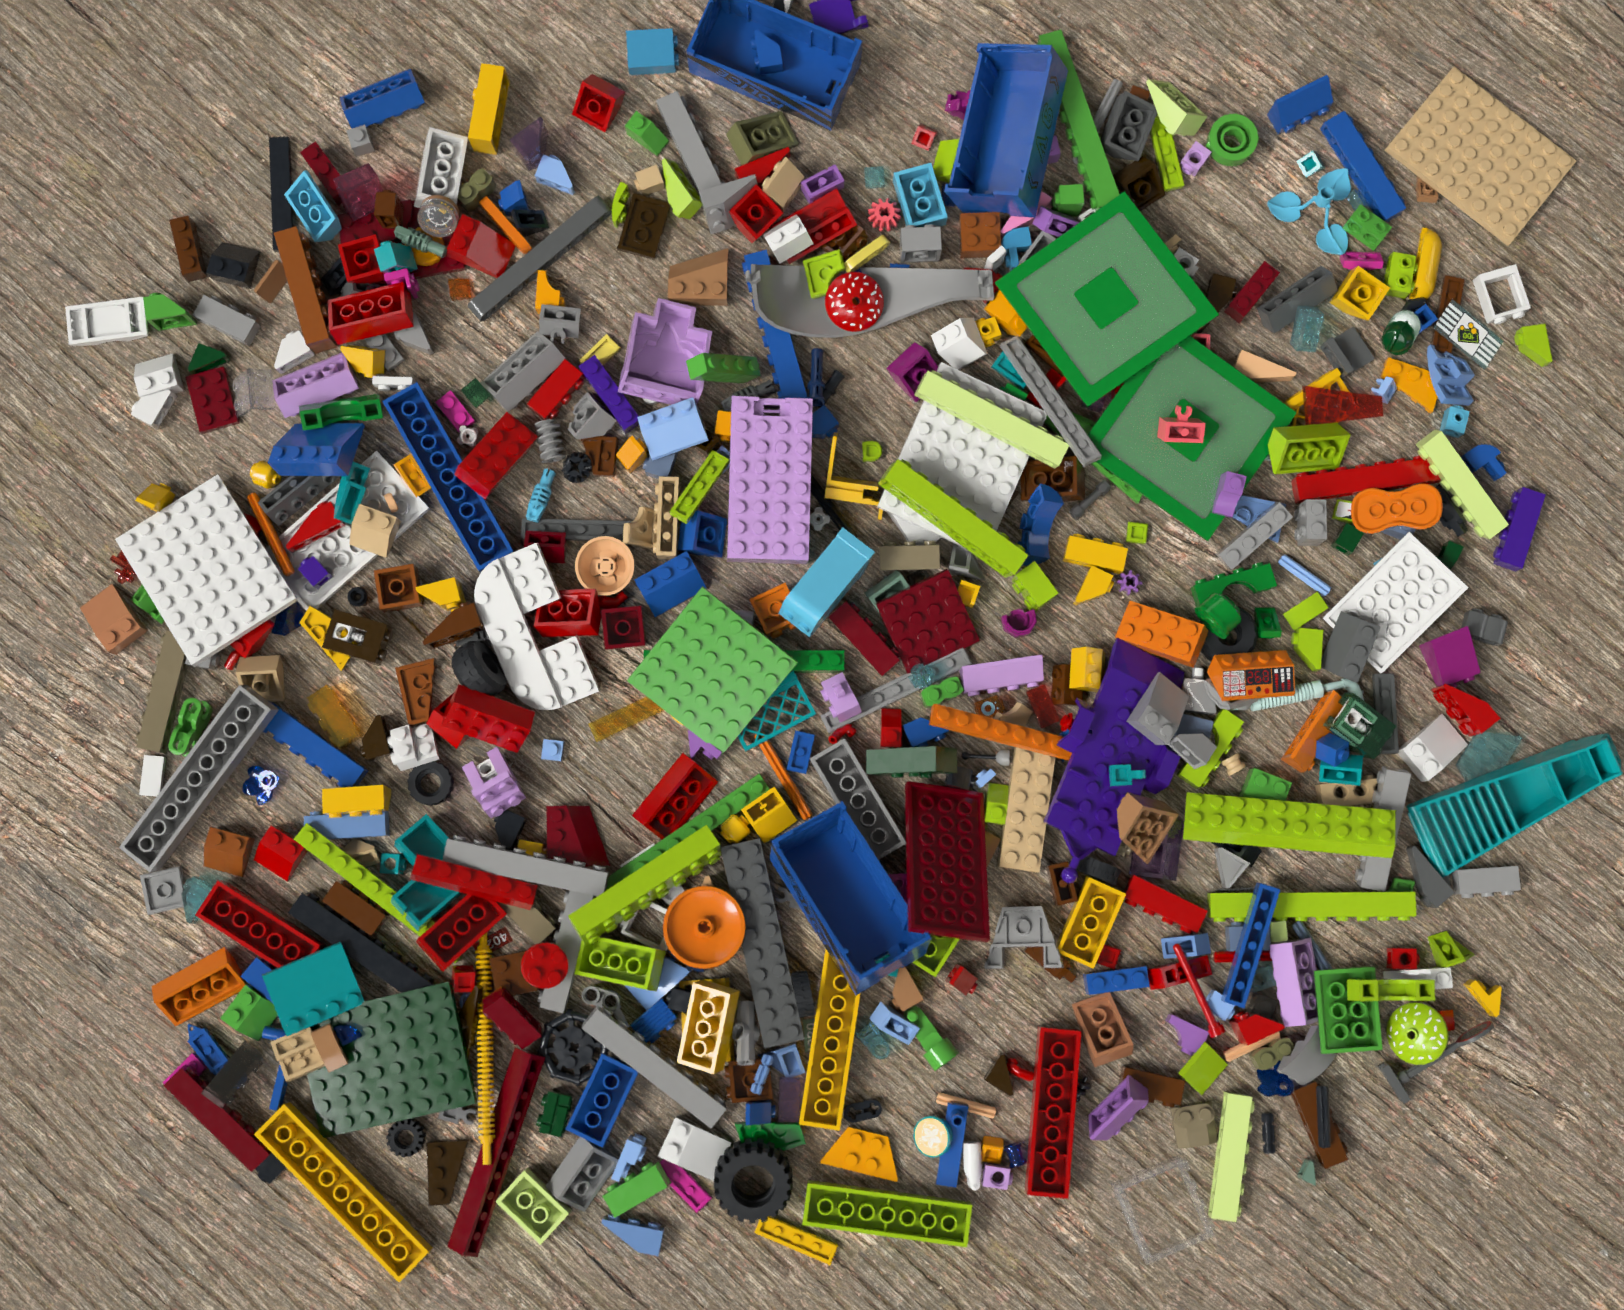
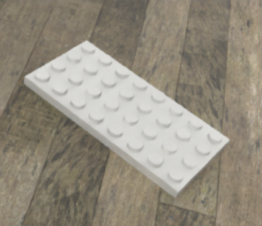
M376 450L361 464L370 468L364 485L367 488L361 504L395 516L401 521L394 539L395 541L428 512L430 508L419 496L416 497L401 476ZM339 484L279 536L295 570L294 574L286 577L270 545L265 548L298 602L306 611L309 606H313L316 609L320 608L378 556L349 544L352 525L344 522L346 526L293 553L287 550V543L310 513L317 508L318 504L325 501L336 503ZM387 493L393 495L398 506V511L391 513L383 496ZM307 557H316L333 576L319 589L313 587L298 570L301 562Z

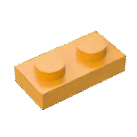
M411 454L393 464L416 497L431 489Z

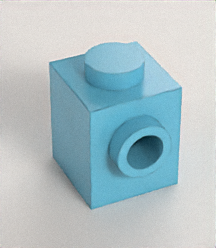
M1450 406L1444 411L1440 431L1445 435L1459 438L1465 433L1470 411L1464 410L1462 406Z

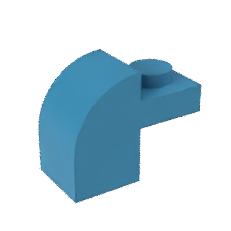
M1029 227L1010 230L1002 239L1001 245L1006 249V256L1004 257L1005 266L1009 267V271L1019 265L1017 253L1027 252L1032 245Z

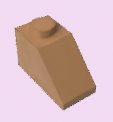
M900 967L892 993L894 999L891 1001L897 1011L901 1009L904 1013L923 1002L924 999L906 967Z

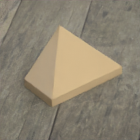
M352 839L342 849L364 867L380 863L375 847L358 839Z

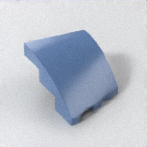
M1429 345L1427 347L1428 368L1434 390L1442 404L1469 406L1474 400L1465 385L1475 374L1467 361L1455 357L1447 351L1445 353L1438 352L1434 345Z
M665 956L657 992L627 985L624 986L647 1011L692 970L689 967L684 968L676 964L674 959Z

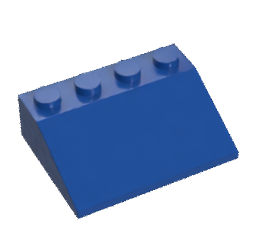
M331 423L323 428L303 430L302 424H294L273 446L268 464L280 476H348L365 425L363 423Z

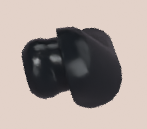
M1424 297L1409 299L1401 311L1419 309L1425 304L1428 306V302Z

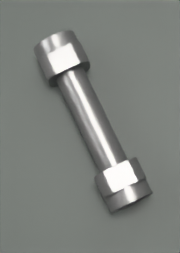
M1105 480L1101 481L1096 486V490L1085 500L1069 510V514L1077 520L1084 514V510L1101 495L1104 496L1111 489V486Z

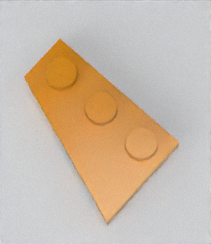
M1388 357L1380 377L1382 379H1385L1386 376L1393 378L1397 390L1404 392L1411 397L1412 401L1419 403L1431 414L1438 396L1434 390L1429 371Z

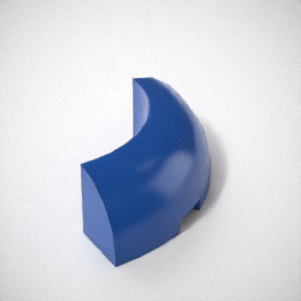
M1040 484L1028 500L1031 504L1027 514L1023 513L1019 527V529H1022V536L1018 544L1025 549L1024 552L1028 554V557L1021 566H1028L1034 561L1040 564L1050 559V530L1057 512L1064 503L1057 491L1044 484Z

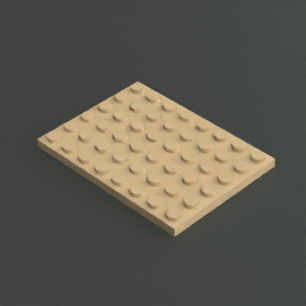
M1454 66L1385 149L1388 154L1507 246L1512 243L1576 162L1569 154Z

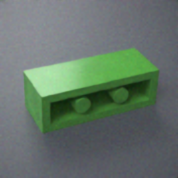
M652 1161L641 1167L642 1171L638 1174L632 1172L626 1178H623L625 1181L618 1185L615 1182L606 1188L607 1192L603 1195V1198L615 1218L671 1184L659 1161L655 1164Z

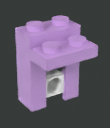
M498 747L488 751L489 759L475 766L474 762L471 761L462 767L473 788L471 792L474 798L481 804L483 810L490 818L501 815L506 809L520 804L526 798L504 754Z

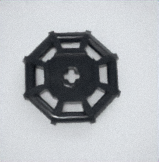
M567 1009V1012L550 1022L546 1021L543 1025L544 1031L537 1054L545 1057L544 1063L552 1079L557 1078L574 1083L576 1086H581L583 1082L590 1079L598 1060L594 1059L596 1047H602L599 1058L602 1053L608 1055V1048L599 1041L596 1042L590 1034L575 1025V1020L584 1022L589 1015L573 1011V1009ZM568 1021V1028L563 1031L557 1028V1026ZM551 1033L556 1035L553 1043L554 1047H548ZM571 1042L580 1045L577 1053L570 1049L572 1046ZM549 1053H555L559 1061L557 1066H555ZM590 1063L593 1068L582 1074L581 1067ZM564 1066L566 1068L575 1069V1075L561 1070Z

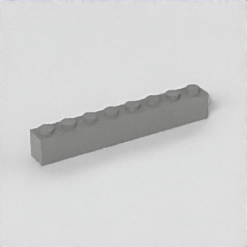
M459 835L448 838L443 856V861L594 896H599L607 888L610 871H605L606 867L594 865L593 868L586 867V863L581 861H574L573 864L565 862L566 859L554 856L553 859L545 858L546 854L543 853L525 854L526 850L514 848L511 851L505 849V845L494 844L493 846L485 845L486 841L477 839L469 842L465 841L466 837Z
M597 1005L582 1024V1029L704 1124L712 1128L726 1111L725 1100L718 1094L712 1095L708 1091L709 1087L703 1082L699 1081L697 1083L692 1079L693 1075L686 1069L680 1070L676 1067L677 1063L671 1057L667 1056L665 1058L660 1054L661 1050L654 1044L649 1046L645 1043V1038L637 1031L635 1033L631 1032L628 1029L629 1025L622 1019L617 1021L613 1018V1013L605 1006L600 1008Z

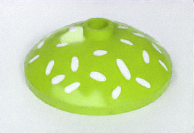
M1417 1002L1404 1004L1397 1008L1388 1020L1386 1029L1388 1043L1393 1052L1403 1061L1414 1065H1424L1437 1060L1444 1053L1448 1044V1028L1441 1014L1433 1007ZM1411 1031L1415 1033L1414 1039L1410 1036Z

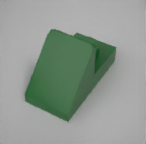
M1255 607L1254 621L1257 625L1258 638H1281L1282 630L1275 607Z

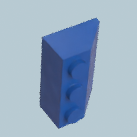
M1328 75L1275 100L1267 116L1277 134L1285 132V134L1296 128V125L1300 123L1305 125L1313 119L1312 117L1316 115L1321 117L1330 111L1329 108L1333 104V97Z
M687 551L634 580L654 617L692 598L702 586L707 589Z

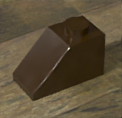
M377 715L362 739L363 746H360L363 758L366 757V760L369 761L388 757L393 753V749L389 747L387 741L389 733L385 718L382 715Z

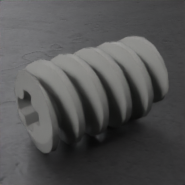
M553 419L535 423V428L538 429L536 435L539 437L537 442L541 444L539 446V451L542 452L540 458L544 459L542 463L557 462L565 458V455L559 454V452L564 450V447H558V444L562 443L563 440L556 438L561 435V432L555 431V429L560 427V424H554L555 420Z

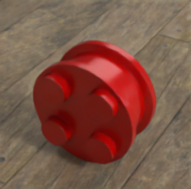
M538 943L531 946L524 953L521 960V972L524 979L530 985L542 989L552 988L560 984L566 977L568 959L565 952L557 945Z

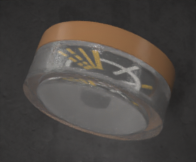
M429 196L421 203L417 216L418 223L422 230L431 236H449L457 227L459 209L451 199L445 196Z

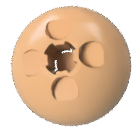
M609 536L596 537L585 543L579 550L575 561V572L579 582L585 589H596L598 595H613L623 590L631 581L634 574V558L630 549L622 541Z

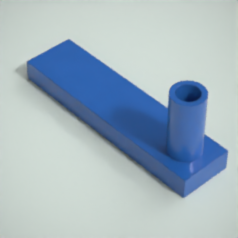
M265 1026L262 1038L276 1040L286 1034L284 1029ZM280 1064L269 1109L278 1111L283 1106L288 1085Z
M952 1102L947 1104L945 1121H947L951 1128L953 1139L949 1151L939 1158L936 1185L957 1187L968 1105Z

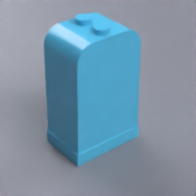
M842 528L785 598L778 614L808 637H811L855 582L864 574L875 552L846 529Z

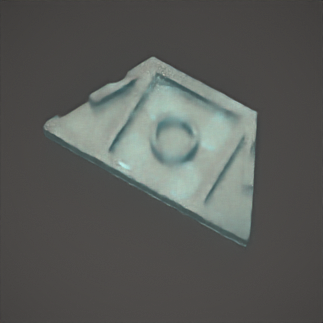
M1489 732L1474 735L1455 764L1465 782L1505 767L1521 742L1522 737Z

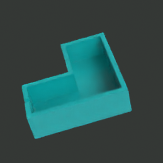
M426 814L395 840L394 846L414 866L417 854L443 861L448 837ZM411 880L391 897V903L402 915L407 914L406 920L419 932L462 893Z

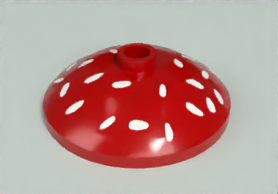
M861 272L842 274L827 289L825 295L827 315L837 327L843 330L858 332L868 329L877 322L883 311L884 298L882 290L878 283L867 274ZM854 297L859 299L858 305L853 304L852 300Z

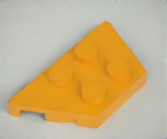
M850 1126L845 1129L820 1161L822 1164L895 1182L898 1180L888 1136Z

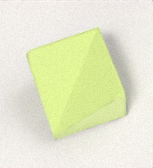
M1286 921L1270 922L1271 942L1288 941Z

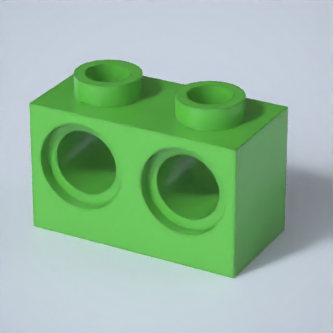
M1361 204L1342 227V229L1373 251L1392 228V226Z

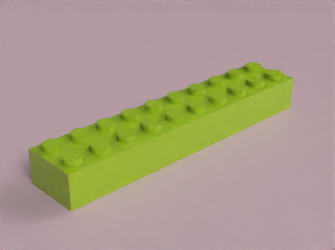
M1187 792L1183 840L1392 858L1395 849L1396 810Z

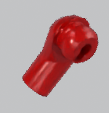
M620 591L614 598L601 595L598 597L599 606L603 609L618 608L628 597L623 591Z
M846 724L836 729L829 736L828 740L831 744H835L845 734L851 738L857 730L852 727V724Z

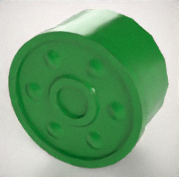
M1212 593L1201 605L1195 608V613L1199 620L1208 630L1222 639L1228 637L1229 633L1241 622L1239 608L1229 597L1223 594Z

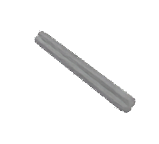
M1118 79L1112 81L1093 118L1097 132L1100 130L1123 85ZM1077 157L1072 159L1074 164H1078Z

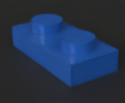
M795 730L786 770L802 774L807 773L815 735Z

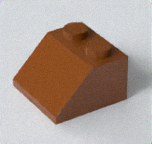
M210 827L204 844V867L244 877L255 838L217 827Z

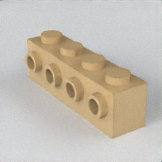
M659 476V483H655V495H658V503L655 502L654 514H657V522H654V534H657V541L653 542V553L656 554L657 559H673L678 556L679 520L670 515V510L680 497L679 477Z

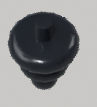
M1086 1076L1083 1079L1078 1078L1076 1102H1080L1081 1095H1086V1090L1091 1089V1084L1087 1082L1088 1077Z

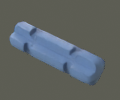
M763 1054L762 1063L759 1064L754 1078L755 1083L751 1087V1092L758 1095L763 1090L762 1085L765 1084L770 1070L769 1066L773 1062V1057L768 1054Z

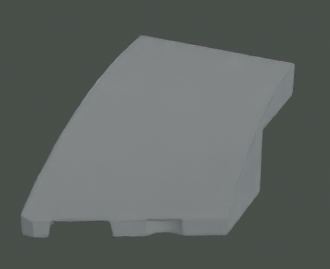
M1318 1025L1310 1027L1304 1041L1296 1042L1291 1056H1283L1277 1069L1279 1073L1288 1075L1289 1079L1295 1080L1300 1085H1306L1317 1078L1327 1069L1336 1055L1335 1053L1321 1054Z

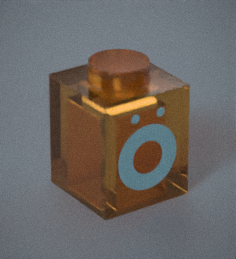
M997 695L973 703L977 715L994 718L997 712L1003 714V710H1005L1002 698L998 699Z

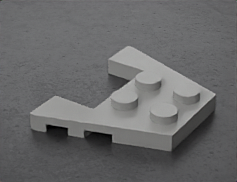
M1043 906L1002 907L993 944H991L989 949V957L985 962V969H1004L1005 947H1043L1044 968H1064Z

